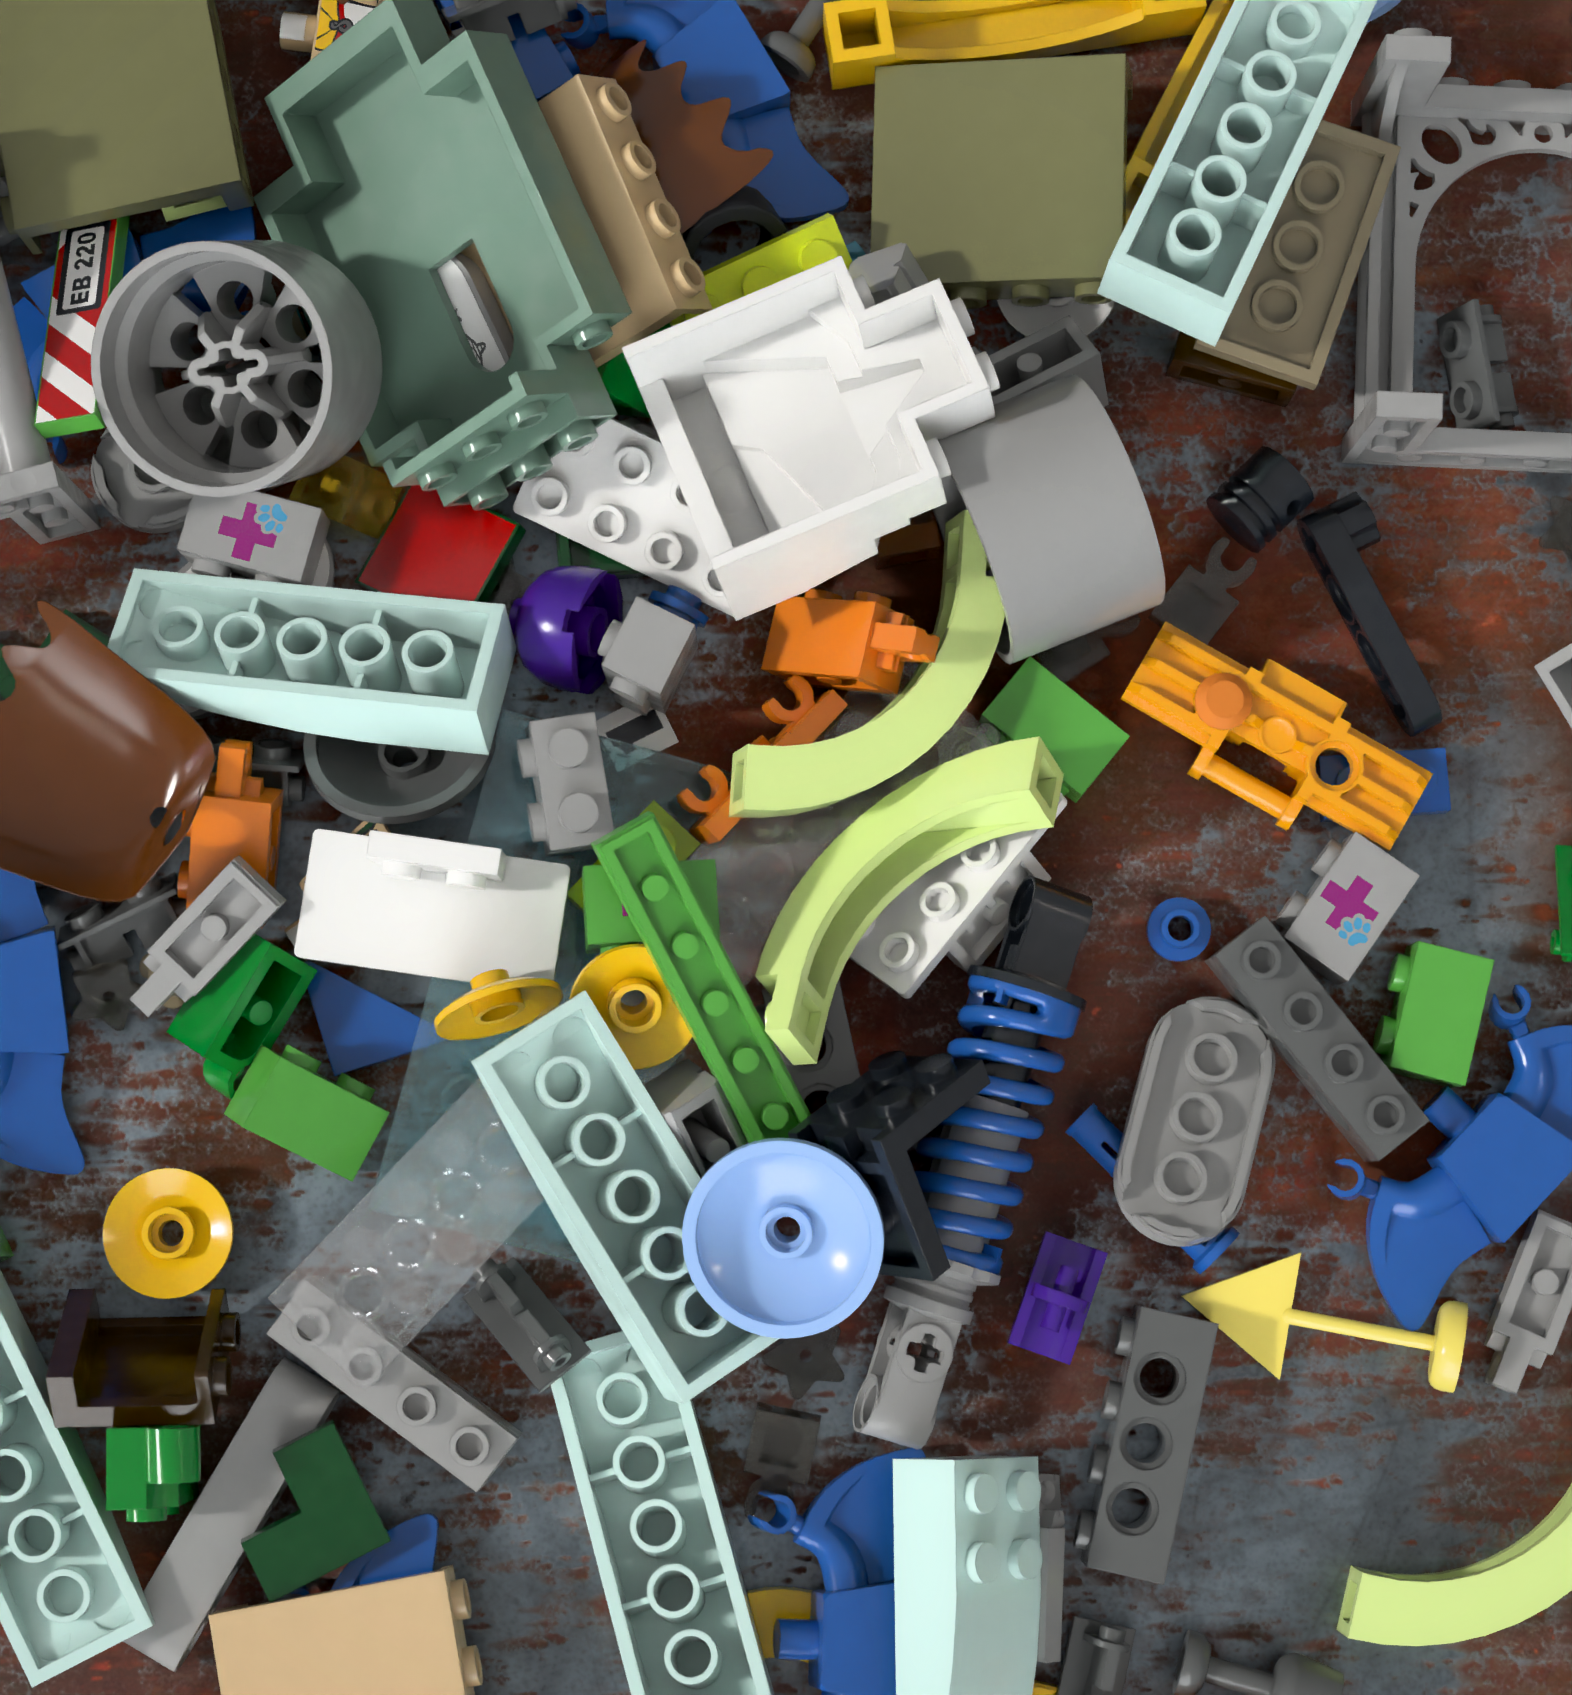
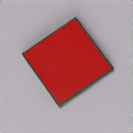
M420 485L408 486L354 582L366 591L487 602L526 530L520 523L489 508L475 511L471 504L444 507L436 489L422 491Z

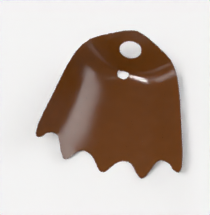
M642 40L610 63L611 59L621 48V44L596 76L616 79L617 84L627 94L632 106L631 117L642 143L648 147L655 159V174L666 200L674 207L680 218V233L682 234L696 224L705 212L718 207L755 178L771 161L773 151L767 148L743 151L725 146L722 141V133L731 109V100L729 98L721 97L697 105L688 104L681 94V85L687 68L685 61L674 62L653 71H642L639 69L638 64L647 41Z
M39 600L37 601L40 615L49 628L51 636L50 645L43 648L5 645L1 648L2 656L15 679V689L11 696L0 701V869L81 897L107 902H122L135 897L143 889L187 834L201 803L216 761L213 744L204 729L194 718L165 692L99 641L74 619L50 603ZM158 807L167 808V813L164 814L161 823L154 828L150 823L151 814ZM186 810L180 829L174 838L165 845V837L170 826L180 812Z

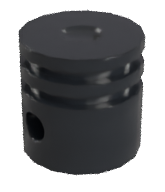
M1262 446L1230 476L1229 482L1225 481L1217 490L1218 492H1213L1206 502L1214 518L1235 541L1249 551L1259 553L1265 547V542L1269 543L1277 535L1276 531L1281 532L1312 503L1314 495L1304 477L1286 458L1270 447Z

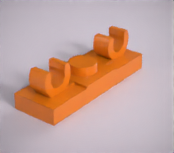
M799 675L790 676L783 683L796 697L794 709L787 710L783 708L774 698L766 700L762 705L763 712L771 721L787 725L776 737L771 738L769 741L761 735L751 744L770 746L811 744L848 704L834 689L814 697L812 687L806 679ZM710 764L704 766L698 772L711 787V794L706 801L699 800L688 788L681 790L676 795L678 803L684 810L692 814H703L688 830L703 846L721 841L741 819L729 817L731 781L728 786L724 773L719 768Z

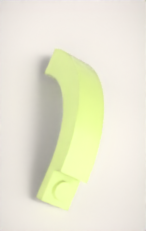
M963 510L945 523L942 590L939 612L933 634L940 637L935 663L920 662L913 676L900 693L879 714L856 730L836 738L811 744L791 746L747 744L735 751L732 758L729 817L768 818L795 815L824 808L855 796L905 769L926 753L953 726L971 702L987 673L999 642L1005 618L994 576H986V571H989L991 567L968 510Z
M1040 736L1008 741L979 749L945 762L915 777L886 795L860 815L832 841L811 865L792 891L778 915L764 946L755 974L756 978L772 996V1001L768 1003L765 1010L764 1031L793 1065L817 1064L829 1008L844 966L872 922L904 889L932 868L973 846L1017 832L1054 827L1064 774Z
M1572 1483L1553 1510L1532 1531L1506 1549L1476 1563L1443 1572L1424 1574L1385 1573L1351 1565L1336 1630L1349 1639L1382 1645L1427 1646L1450 1644L1486 1636L1511 1627L1550 1607L1572 1591Z

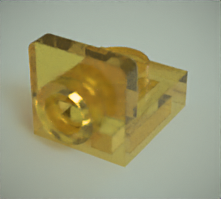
M344 455L323 471L297 480L289 500L321 508L328 518L378 539L394 512L402 487H392L387 474Z

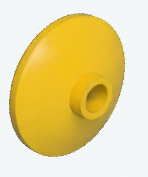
M644 944L622 945L603 952L590 961L575 980L570 999L586 990L634 1070L654 1067L668 1061L677 1055L691 1040L692 1035ZM639 990L644 993V999L638 1005L627 1006L621 1002V998L626 992Z
M505 969L490 970L471 979L470 985L472 990L458 997L436 1016L434 1027L438 1036L448 1040H472L498 1035L527 1025L552 1011L562 1001L563 992L560 984L554 980L535 977L510 978L508 971Z
M156 1169L143 1173L129 1181L112 1200L103 1224L104 1251L115 1274L122 1282L136 1292L159 1299L184 1297L207 1286L225 1266L233 1244V1220L224 1197L208 1180L196 1173L183 1169ZM172 1220L180 1223L184 1231L182 1240L175 1246L167 1244L162 1237L163 1227Z

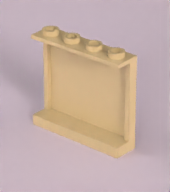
M577 74L541 99L538 104L632 311L629 316L611 327L613 335L610 339L588 349L598 368L622 353V347L646 338L680 315L703 314L713 310L705 292L706 283L704 275L697 263L691 259L680 233V218L674 207L666 200L655 174V159L648 147L642 143L631 117L632 106L627 94L617 84L616 79ZM473 243L460 253L472 259L482 271L513 335L510 322L478 250Z
M453 1565L443 1566L435 1571L287 1598L271 1603L266 1602L248 1606L247 1603L226 1607L208 1615L221 1695H475L474 1686H480L483 1683L478 1648L476 1645L467 1646L463 1620L471 1618V1601L465 1578L455 1579Z

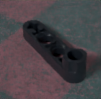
M1355 491L1298 519L1297 528L1301 541L1401 728L1410 737H1414L1441 723L1442 713L1439 703L1359 554L1360 551L1380 542L1381 539L1377 528V521L1367 502Z

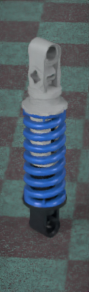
M1027 876L1021 882L1013 897L1009 911L1008 926L995 967L969 966L967 976L969 977L968 986L970 993L967 1004L970 1005H966L959 1010L957 1019L959 1025L965 1031L977 1038H956L948 1043L947 1053L951 1054L953 1058L983 1060L991 1083L934 1128L941 1132L939 1138H923L917 1142L915 1148L918 1157L931 1165L929 1171H915L951 1267L935 1281L894 1276L895 1282L892 1285H886L883 1297L890 1301L877 1337L876 1347L866 1379L860 1387L853 1409V1427L856 1432L916 1450L921 1449L926 1444L935 1424L937 1404L953 1359V1352L962 1325H970L974 1312L969 1311V1304L973 1300V1291H976L977 1286L999 1285L1001 1279L1000 1271L1003 1265L1001 1258L1003 1249L988 1244L990 1239L1004 1240L1013 1233V1223L1008 1218L998 1214L1000 1205L1017 1206L1022 1202L1024 1197L1023 1190L1018 1185L1008 1181L1011 1171L1019 1173L1030 1171L1035 1161L1030 1153L1018 1147L1021 1138L1038 1139L1043 1135L1045 1129L1044 1124L1039 1119L1030 1116L1028 1112L1020 1109L1021 1104L1025 1102L1039 1106L1050 1105L1055 1097L1054 1090L1045 1084L1030 1079L1032 1069L1057 1073L1063 1070L1065 1065V1059L1061 1054L1040 1046L1043 1035L1062 1039L1072 1037L1080 1013L1085 1012L1087 1005L1086 1000L1066 989L1080 943L1086 935L1092 917L1093 903L1092 899L1087 895L1034 876ZM910 1342L922 1343V1350L919 1355L907 1354V1347ZM935 1352L938 1354L936 1359L934 1358Z

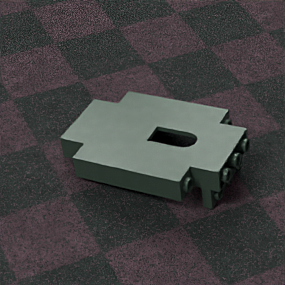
M384 0L264 98L294 166L253 198L271 240L304 247L331 262L354 284L372 314L381 343L382 382L375 411L364 433L359 438L370 466H383L392 487L420 485L422 491L436 489L444 507L471 504L473 510L479 511L505 500L509 495L506 488L516 481H527L549 471L553 467L551 458L560 452L573 451L593 442L598 437L596 428L617 415L588 349L610 339L613 335L611 327L629 316L632 311L507 34L465 30L450 41L432 0ZM473 243L478 250L513 331L514 344L511 356L507 363L496 371L486 369L475 357L437 271L438 268ZM301 306L310 329H312V322L306 310Z

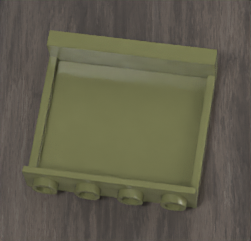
M0 0V177H6L9 196L1 197L0 205L10 235L18 234L33 255L42 253L39 235L220 195L229 211L254 206L216 0Z
M1126 53L875 66L870 253L901 242L906 243L927 280L931 282L940 278L949 300L961 297L966 309L982 308L987 305V300L1011 299L1013 304L1024 307L1044 306L1049 303L1050 298L1074 297L1076 302L1088 305L1111 302V299L1097 294L1108 261L1126 226L1128 100H1132L1133 75Z

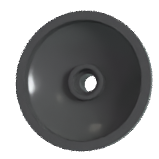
M496 730L489 755L369 743L310 733L304 734L303 754L309 776L316 790L338 811L370 823L402 824L435 816L465 798L477 786L489 768L496 746ZM414 762L409 766L401 767L405 763Z

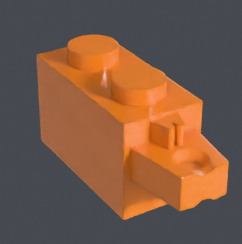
M809 589L805 592L804 597H792L776 604L761 669L785 680L790 676L799 675L806 679L811 687L898 694L905 662L935 663L940 637L935 634H927L926 630L913 626L914 620L910 616L890 609L892 600L885 596L857 591L854 593L853 600H843L842 596L829 591Z
M226 739L225 743H221L219 746L217 772L211 773L197 813L185 837H191L189 860H183L179 869L177 894L178 898L186 899V909L220 872L238 856L242 857L276 890L284 789L264 787V778L251 777L253 742ZM183 810L181 825L183 823L186 810Z

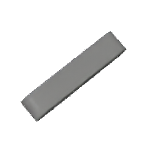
M286 1357L280 1361L265 1383L143 1591L155 1624L123 1642L176 1673L209 1621L208 1615L214 1613L247 1556L241 1545V1539L264 1527L288 1486L273 1455V1449L323 1425L340 1395V1389Z

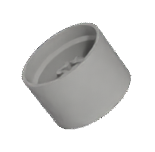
M276 240L196 241L171 246L156 252L141 261L120 280L108 297L96 324L91 351V376L95 398L103 421L120 449L134 464L157 481L171 488L200 496L225 497L304 479L323 471L341 459L362 436L375 411L382 382V351L377 327L365 300L344 273L320 255L304 247ZM273 274L285 283L277 301L275 290L271 284ZM192 278L196 281L212 310L210 312H202L181 293L185 285ZM241 283L250 289L253 296L252 309L245 316L237 310L234 302V294ZM299 306L306 310L312 322L311 333L305 340L295 333L292 325L293 314ZM195 324L198 325V339L206 348L201 357L193 352L189 344V333ZM261 337L264 338L271 345V347L265 348L261 343H259ZM320 346L322 360L312 361V354L309 348ZM243 358L244 361L254 359L258 361L257 367L247 368L245 372L239 374H231V372L226 371V364H229V361ZM161 367L187 368V370L181 371V377L183 381L189 380V383L165 391ZM311 370L317 373L323 381L321 399L318 404L308 398L304 389L305 378ZM277 374L273 385L270 387L267 383L270 375ZM206 388L214 393L211 402V408L215 415L214 421L205 415L201 407L202 394ZM263 412L270 414L277 424V436L272 444L263 439L258 429V421ZM298 416L311 427L304 440L300 436ZM234 427L228 464L218 460L212 454L225 429Z
M1071 374L993 405L995 411L994 418L938 440L947 459L951 475L941 479L947 503L933 509L942 539L945 541L946 522L963 510H968L991 567L989 571H986V576H994L1005 613L999 642L995 650L1005 663L1013 664L1163 603L1166 590L1163 561L1144 494L1129 456L1110 417L1096 394L1081 377Z

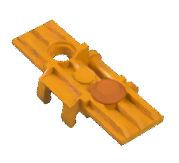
M1166 621L1121 697V700L1202 746L1187 772L1189 776L1199 780L1202 775L1277 818L1275 825L1285 831L1290 828L1304 804L1353 833H1359L1376 846L1389 852L1433 775L1430 771L1352 728L1351 723L1341 718L1347 702L1271 659L1266 660L1260 671L1253 667L1247 668ZM1225 739L1238 746L1245 742L1284 764L1283 772L1287 773L1289 777L1297 782L1290 797L1214 754L1219 749L1223 740ZM1334 750L1346 757L1350 765V773L1344 783L1330 785L1318 777L1315 763L1320 753Z

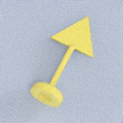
M1301 1252L1181 1295L1207 1319L1219 1324L1218 1328L1279 1380L1289 1325H1295L1430 1351L1428 1365V1381L1430 1385L1439 1391L1454 1393L1465 1344L1468 1303L1459 1301L1445 1302L1439 1308L1433 1335L1292 1309Z

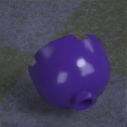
M559 566L542 573L527 587L523 597L517 598L514 601L509 613V622L512 633L515 636L517 653L523 666L541 683L558 690L583 694H593L603 684L605 680L601 665L603 656L597 654L611 622L614 619L620 622L623 620V596L620 582L616 575L590 566Z

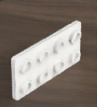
M633 417L623 421L611 418L596 428L598 437L593 442L573 451L560 452L551 458L553 467L549 471L536 478L523 481L513 505L515 513L659 582L686 590L700 598L701 602L733 616L654 427Z
M976 739L972 741L961 756L990 746ZM1061 792L1056 818L1067 805V799ZM1048 828L1022 831L994 838L973 846L932 868L904 889L887 905L866 930L849 958L905 999L912 997L945 955L965 972H968L970 965H982L1004 938L1008 926L1010 906L1021 882L1027 876H1034L1048 882L1052 879L1030 852Z
M317 829L312 837L294 953L297 957L303 959L469 983L475 976L495 969L507 970L510 978L535 977L555 981L571 869L566 864L507 856L499 848L370 830L369 836Z

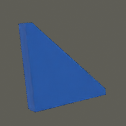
M309 960L305 961L306 964L318 970L307 989L335 1077H339L341 1072L345 1074L352 1073L450 1041L438 1036L434 1025Z

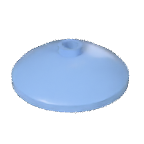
M768 1138L753 1141L730 1151L708 1169L694 1189L685 1211L682 1227V1246L686 1266L694 1285L704 1300L714 1311L735 1326L748 1332L771 1338L789 1339L814 1335L839 1324L849 1317L866 1299L878 1277L885 1244L881 1210L875 1195L862 1175L849 1162L832 1150L816 1143L795 1138ZM782 1217L795 1219L800 1226V1232L794 1236L783 1235L777 1228V1220Z

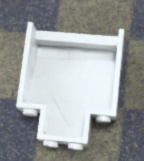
M838 256L622 347L736 621L802 594L878 554L877 548L881 536L908 526L912 517L947 503L941 479L951 475V471L938 440L994 418L995 411L991 392L999 389L1000 384L986 351L975 355L967 337L974 335L975 331L961 297L950 301L940 278L875 305L864 276L861 274L851 278L842 256Z

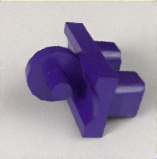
M1044 1231L1007 1343L1070 1365L1108 1253Z

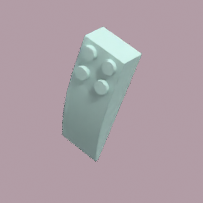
M1234 0L1113 250L1097 294L1214 347L1216 346L1377 0Z
M137 568L133 570L107 646L179 704L298 732L369 743L489 755L517 650L505 604Z
M586 990L471 1061L499 1117L565 1236L665 1400L686 1403L780 1339L760 1336L730 1323L713 1310L694 1285L683 1254L682 1227L688 1202L701 1178Z
M0 1270V1622L31 1687H34L153 1626L155 1622L112 1511H106L105 1494L76 1427L55 1428L45 1378L48 1367Z
M623 1331L586 1341V1345L592 1352L552 1383L551 1388L631 1695H775L692 1399L684 1404L665 1400Z
M976 1455L893 1459L896 1695L1033 1694L1038 1655L1041 1567L1043 1561L1040 1548L1039 1501L1041 1498V1485L1039 1481L1038 1456Z

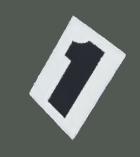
M623 707L596 721L599 738L617 773L679 742L666 715L651 707L646 716Z

